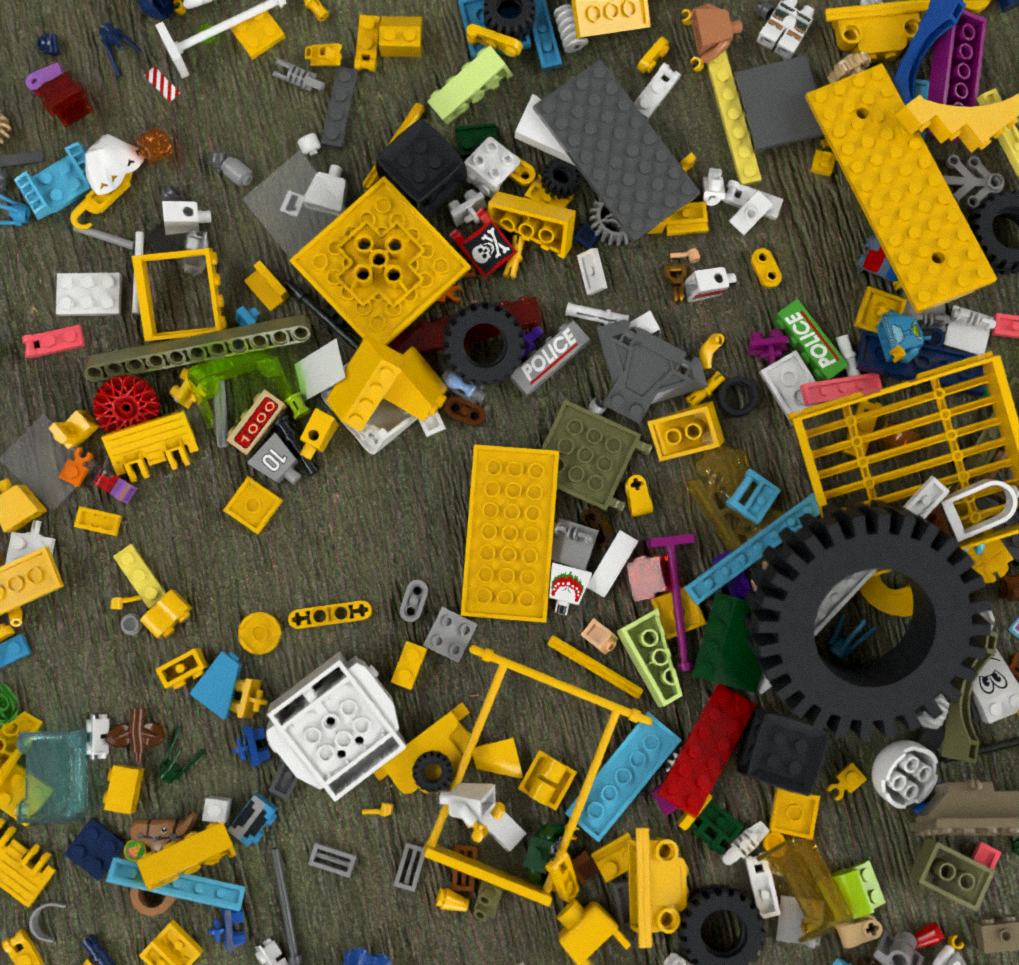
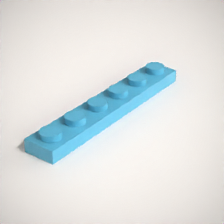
M113 857L106 882L149 891L137 862ZM180 873L179 879L150 891L240 911L246 887Z

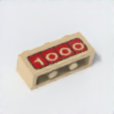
M265 389L254 397V404L250 409H246L242 413L239 424L233 426L227 434L228 438L226 441L250 458L273 429L272 424L280 419L288 409L286 404Z

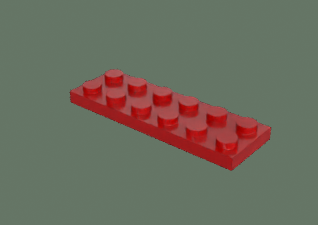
M717 683L657 795L694 819L697 818L756 705L727 686Z

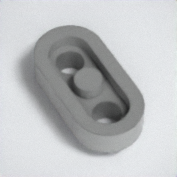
M413 580L406 588L400 607V615L405 621L414 622L422 614L428 595V587L423 581ZM420 587L422 589L421 594L415 595L414 589ZM413 607L415 609V613L413 615H408V608Z

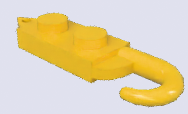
M133 172L125 174L122 183L115 190L107 194L97 195L92 189L85 196L86 198L72 211L70 216L72 225L79 230L90 228L92 223L82 225L78 222V217L85 210L93 214L103 213L131 186L130 180ZM117 175L111 176L112 182H114V178H117ZM101 183L100 189H102L103 186H108V184Z

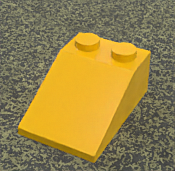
M713 401L691 406L647 422L659 462L717 448L725 441Z

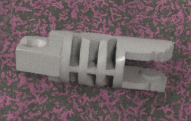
M280 58L277 59L276 63L289 68L287 76L279 71H273L272 76L295 84L310 92L312 87L320 91L324 90L326 83L317 80L316 73L302 69Z

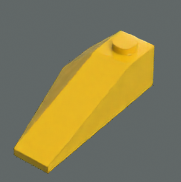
M25 711L0 729V785L43 724L41 720Z

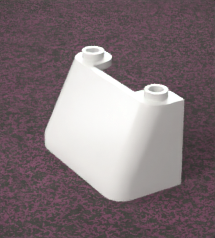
M334 385L321 392L322 399L332 411L333 409L327 403L326 398ZM383 398L361 432L345 423L343 424L366 451L374 455L418 418Z

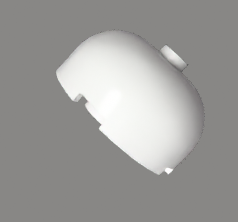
M910 740L895 741L884 747L877 755L872 767L873 785L878 794L892 806L906 809V806L915 802L917 804L921 803L932 792L938 779V775H936L938 760L934 753L917 742Z

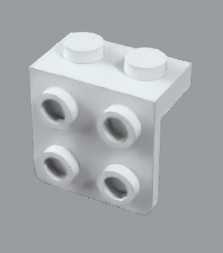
M488 137L464 162L467 168V182L475 185L483 195L492 199L496 192H499L500 186L505 179L519 166L520 159L494 138Z

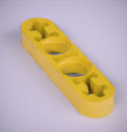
M354 601L297 609L290 613L288 622L295 629H304L361 621L371 616L372 606L366 601ZM361 604L368 608L365 616L362 617L361 613H354L355 618L351 619L350 605H353V610L359 609ZM339 607H344L347 610V616L342 620L338 619L335 615V611ZM318 610H322L326 614L325 620L321 623L316 622L314 619V614ZM307 611H310L312 624L308 625L309 620L301 621L299 626L297 622H293V618L297 617V613L304 617L308 616Z

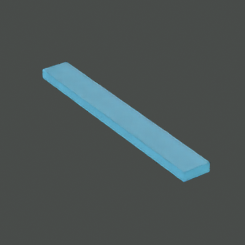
M814 492L683 587L695 605L700 604L762 558V553L768 545L775 548L783 541L778 534L785 527L796 533L803 527L798 519L806 513H810L814 517L819 516L820 511Z

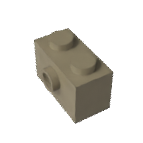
M1007 914L1002 916L1003 919L982 917L981 921L973 922L977 949L985 954L1019 950V918L1016 915Z

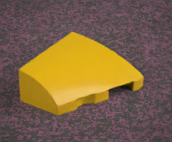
M513 737L475 747L472 755L476 769L519 779L523 778Z

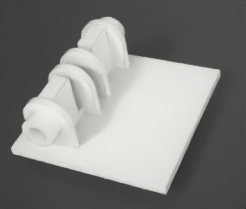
M953 305L943 345L976 355L983 354L990 330L994 329L996 321L993 320L994 317Z

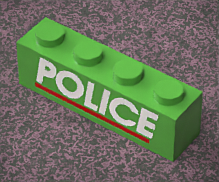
M798 299L774 316L773 319L775 320L776 327L788 336L789 344L793 348L796 347L803 362L806 365L809 364L813 370L814 377L818 381L830 380L849 366Z

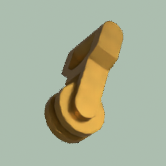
M665 264V279L672 286H680L678 290L676 287L672 289L673 304H676L677 300L679 303H682L684 299L683 280L687 275L686 264ZM670 272H681V277L673 278L670 276Z

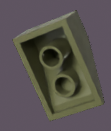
M926 837L909 877L977 912L995 871Z

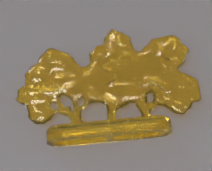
M721 445L716 449L702 451L703 457L696 462L695 469L701 476L709 478V489H706L702 481L697 477L686 482L693 498L726 548L731 551L736 550L742 545L737 534L745 535L746 539L749 540L785 513V511L774 509L772 503L760 523L755 525L728 506L720 510L712 495L720 492L725 494L727 498H731L745 478L744 474L748 468L747 452L739 448L732 449L729 446ZM710 471L714 472L712 477L709 475ZM717 474H720L722 477L721 482L715 487L714 485L717 483L714 479ZM752 481L740 499L739 503L743 506L758 485L756 482ZM771 482L779 488V483ZM721 486H723V487H725L726 489H725V490H720L719 488H720ZM727 513H731L739 520L734 530L724 516ZM750 527V531L746 532L744 530L745 528Z

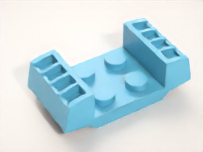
M79 142L73 143L64 148L68 156L34 176L25 171L14 179L37 220L51 213H57L92 190L86 177L85 153L87 148L85 145Z

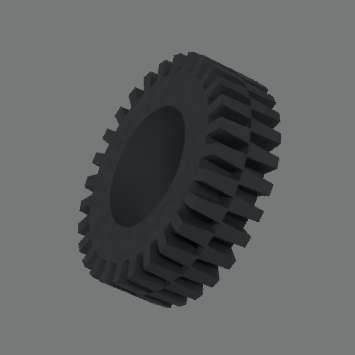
M858 499L846 500L845 510L832 503L821 506L824 517L820 519L810 513L802 515L798 519L803 529L795 533L788 527H785L778 534L785 544L778 551L769 545L766 547L762 555L766 559L768 566L765 570L754 567L751 578L756 584L757 590H747L745 601L752 612L744 614V624L751 634L750 637H747L749 647L757 658L755 660L777 695L782 701L785 700L792 712L801 718L805 715L812 726L823 730L827 724L835 735L842 737L847 736L850 727L860 739H872L873 725L886 738L897 736L895 720L898 719L910 731L922 727L915 712L921 708L933 719L942 715L944 712L934 699L940 693H943L954 703L958 701L963 694L952 681L958 676L970 683L973 682L978 673L969 665L966 659L967 657L984 660L987 649L975 638V635L990 636L991 624L980 614L981 612L991 611L990 599L978 590L985 587L986 584L983 576L972 568L976 564L972 557L958 547L960 544L950 535L920 515H916L907 508L897 504L893 508L883 501L871 499L870 506ZM872 569L893 570L906 576L913 594V614L905 635L891 651L878 659L862 664H841L830 661L818 654L814 639L815 619L824 598L838 583L853 574Z

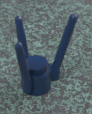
M108 22L100 27L99 33L102 36L101 42L105 46L116 76L120 77V72L109 44L116 45L119 50L123 51V47L119 42L121 37L138 53L140 49L119 28L116 29L112 23Z

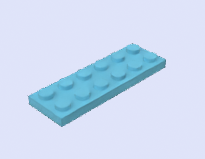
M648 711L644 715L651 717L653 723L645 725L638 722L600 768L577 824L598 842L681 742L677 735ZM578 797L565 811L568 817H571Z

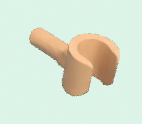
M695 248L687 252L670 253V258L688 257L690 263L700 261L699 252Z

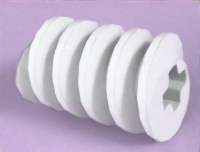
M567 4L557 8L554 11V17L556 18L558 31L561 33L560 38L565 48L564 52L572 53L582 49L589 41L584 37L576 38L572 5Z

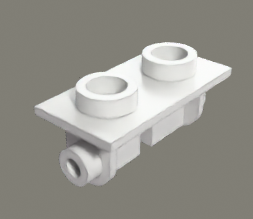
M90 714V719L86 720V732H90V741H86V755H89V758L94 760V755H98V759H105L107 754H109V744L105 742V738H100V734L109 733V718H107V714H98V719H95V715Z
M271 938L263 942V948L261 945L255 947L258 951L255 955L262 965H289L285 957L278 962L275 958L280 956L282 952Z

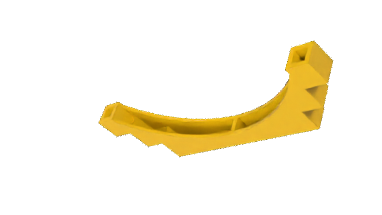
M1019 93L1001 102L974 107L939 104L923 99L919 95L905 105L895 116L911 135L917 130L923 132L926 128H929L941 144L947 139L953 141L959 137L972 153L978 147L982 150L992 142L990 140L991 137L997 139L1005 132V126L1009 129L1019 121L1017 118L1019 116Z

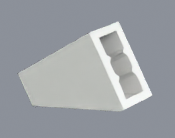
M532 94L517 126L514 138L575 166L533 110V106L541 101V99Z

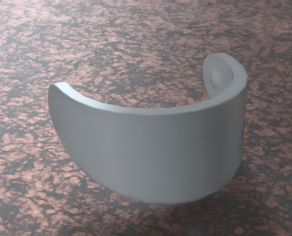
M50 901L37 908L29 920L31 933L39 940L50 943L54 942V938L45 935L39 928V914L44 907L56 906L66 908L67 904L59 901Z

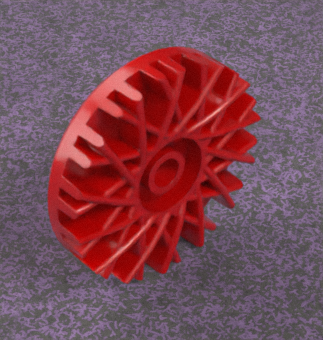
M119 375L110 378L102 384L93 400L95 419L100 422L101 428H105V432H114L158 418L160 411L159 398L153 387L145 380L132 375ZM128 404L130 409H126L123 405Z

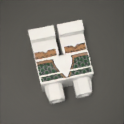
M797 0L780 1L756 40L759 44L772 50L784 32L774 52L787 60L792 58L813 20L814 9L808 5H805L802 11L795 9Z

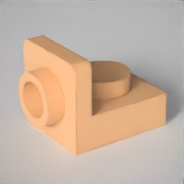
M594 618L581 633L583 638L599 649L604 655L615 648L616 641L618 640V637Z

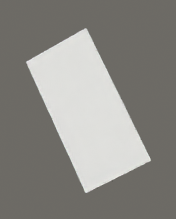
M337 338L294 364L304 402L345 379Z

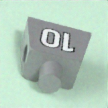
M276 433L247 462L250 466L277 483L286 478L294 485L301 478V475L294 469L299 461Z

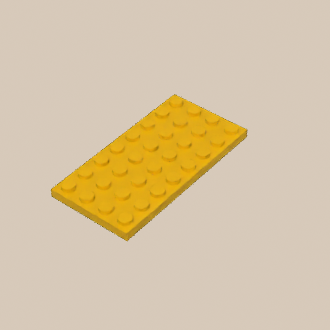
M474 445L460 616L547 622L559 451Z

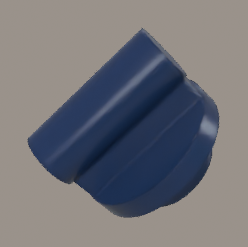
M43 33L38 38V49L41 50L42 54L59 56L57 35Z

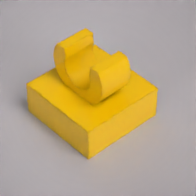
M816 150L810 172L830 177L836 159L835 155L831 152Z

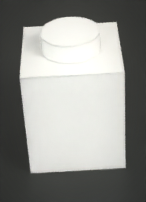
M212 795L205 798L202 821L218 823L229 821L233 798Z

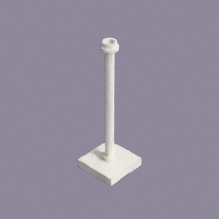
M267 0L181 42H173L163 22L155 26L179 74L184 78L189 76V73L180 55L183 53V50L277 5L282 8L286 1Z

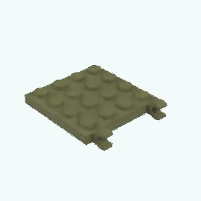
M564 400L541 450L559 451L558 490L598 507L605 512L609 506L622 513L626 503L613 498V495L635 449L648 456L653 446L639 440L642 434L568 400Z

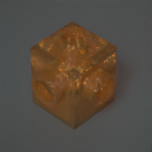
M156 126L136 139L140 154L153 165L173 152L170 136Z

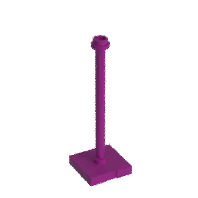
M694 534L646 539V548L664 546V551H667L680 663H677L679 671L692 670L693 661H689L675 550L678 544L694 543Z

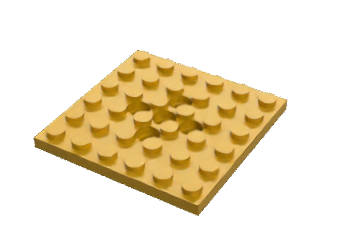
M385 176L289 260L362 339L367 335L386 346L471 269V266ZM361 244H370V247L368 249H360ZM393 244L401 245L397 251L391 250L390 247ZM377 258L385 259L382 265L374 264ZM362 272L369 273L368 278L364 280L359 279L358 276ZM392 273L400 275L397 280L392 281L389 279Z

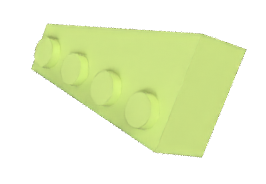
M491 46L481 49L472 62H467L461 68V72L456 76L450 77L446 81V85L442 89L434 91L427 101L447 125L468 110L470 102L480 101L486 90L491 88L494 90L500 86L498 82L502 78L506 77L509 79L513 76L507 65Z
M657 608L617 630L616 633L657 706L664 707L683 695L672 664L671 653L666 643L665 632L661 625Z

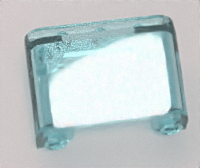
M86 730L19 732L16 746L21 754H26L25 799H22L15 807L17 823H70L84 818L87 811L88 755H86L88 734Z

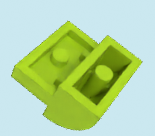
M864 860L850 868H842L826 876L842 919H856L874 912L875 908L886 903L870 860Z

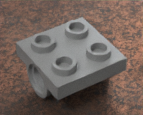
M884 930L873 955L882 965H922L924 956L915 951L917 946L916 938L907 931L898 932L894 937Z

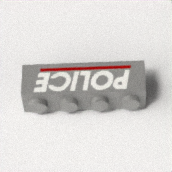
M574 321L570 324L564 323L558 329L559 333L555 337L549 336L542 343L543 347L538 351L536 349L527 355L526 358L528 360L514 369L515 372L510 376V380L525 397H528L589 344L590 338Z

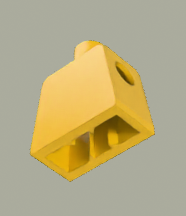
M315 408L300 437V440L305 445L299 455L311 460L316 450L321 453L324 452L339 426L334 417ZM315 436H319L317 440L313 441Z
M8 478L0 481V492L2 493L0 495V524L4 532H16L47 512L46 508L26 485L17 484L13 486Z

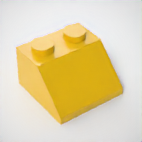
M382 16L379 25V49L381 56L422 57V17Z

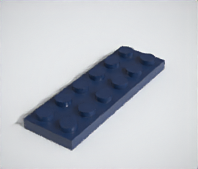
M863 330L860 334L856 369L909 381L915 379L918 373L976 355L924 343L918 355L909 363L905 364L899 361L896 363L893 361L886 362L878 333ZM983 364L939 377L941 388L983 376ZM930 380L920 383L931 386ZM985 384L960 392L982 397L985 393Z

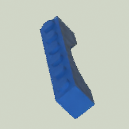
M962 0L930 1L929 8L921 19L919 28L911 39L909 48L901 59L895 76L891 79L904 105L915 99L917 71L928 49L941 35L957 24L966 6Z

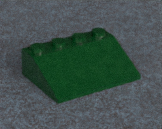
M716 591L692 676L756 693L762 671L755 660L757 658L750 649L747 637H750L751 634L744 624V614L752 612L745 599Z

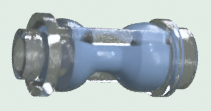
M450 367L446 369L441 377V380L449 390L473 404H481L486 396L484 392L485 387L474 385L470 381L469 383L471 384L465 383L462 377L456 375Z

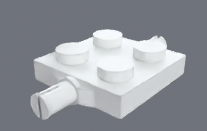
M32 520L30 532L11 533L5 565L44 546L49 547L51 554H53L56 539L39 534L42 521Z

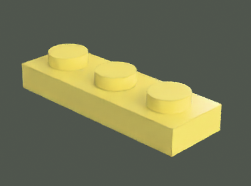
M128 545L113 556L146 606L151 609L166 592L134 545Z

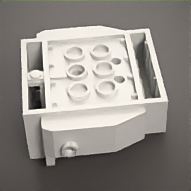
M340 651L270 703L267 716L271 720L268 722L266 730L269 746L275 753L279 754L298 779L320 790L324 787L334 802L406 748L405 739L398 731L399 726L393 698L378 680L377 676H379V673L373 665L368 667L365 661L358 659L357 656L347 661ZM326 675H329L321 681V686L314 691L312 686ZM289 704L288 709H283L285 706ZM333 717L335 721L332 724H328L326 719ZM361 736L364 740L361 743H357L355 739ZM340 750L346 752L342 757L337 754Z

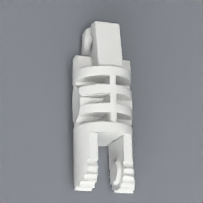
M762 821L745 829L730 844L732 847L726 851L722 861L725 865L729 866L741 857L743 859L760 845L759 843L767 835L769 829Z

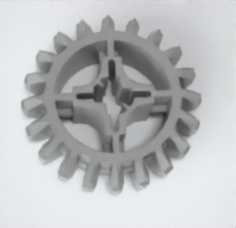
M600 198L599 202L594 201V208L590 209L592 216L589 217V222L593 223L591 229H596L594 235L602 234L601 242L608 239L609 246L612 245L613 241H616L617 246H620L621 241L627 245L629 237L616 219H613L614 217L611 213L601 220L600 214L606 208L605 204ZM608 227L615 228L617 232L609 230Z

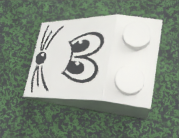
M997 648L995 655L979 672L971 693V699L980 722L988 724L1015 714L1019 710V684Z

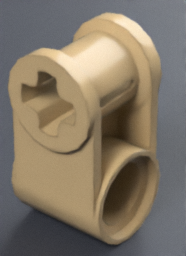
M870 914L856 919L843 920L836 924L843 948H853L862 943L877 939L883 931L880 922ZM869 923H872L871 930H868Z

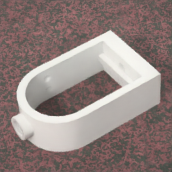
M984 479L946 495L939 504L951 537L960 542L1009 520L1016 511L1019 491L1015 485L1009 486L995 479ZM992 485L1001 487L1006 495V505L1003 511L990 519L964 529L953 502Z

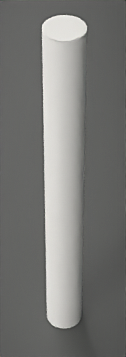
M136 232L135 256L143 255L144 232ZM134 274L132 314L139 315L141 313Z

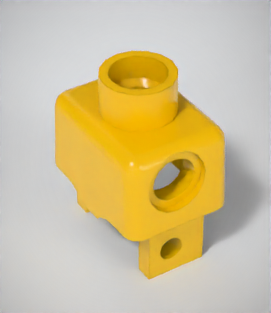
M574 899L556 917L564 926L559 932L560 944L577 965H594L588 957L612 934L626 950L631 946L629 939L618 928L617 921L596 901H591L583 908Z

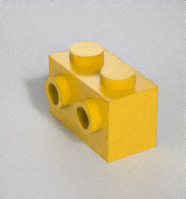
M194 648L155 670L165 689L173 687L176 690L186 685L185 680L191 677L195 680L205 674L204 670L210 666L201 649Z

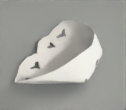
M109 134L103 135L85 153L86 177L91 188L97 195L107 194L115 190L122 183L125 174L135 171L142 164L145 157L144 151ZM129 160L134 161V163L128 166ZM117 175V178H114V182H112L111 176ZM101 183L108 184V186H103V188L100 189Z

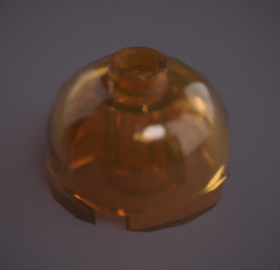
M885 419L881 429L897 425V423ZM910 429L880 438L886 448L892 449L924 439L926 436L918 432L915 433ZM917 450L905 453L903 455H911L915 453Z

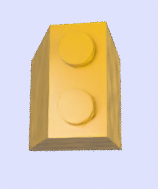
M411 346L403 354L405 357L402 370L383 398L425 422L429 416L433 417L438 408H441L447 399L445 393L448 387L417 349Z

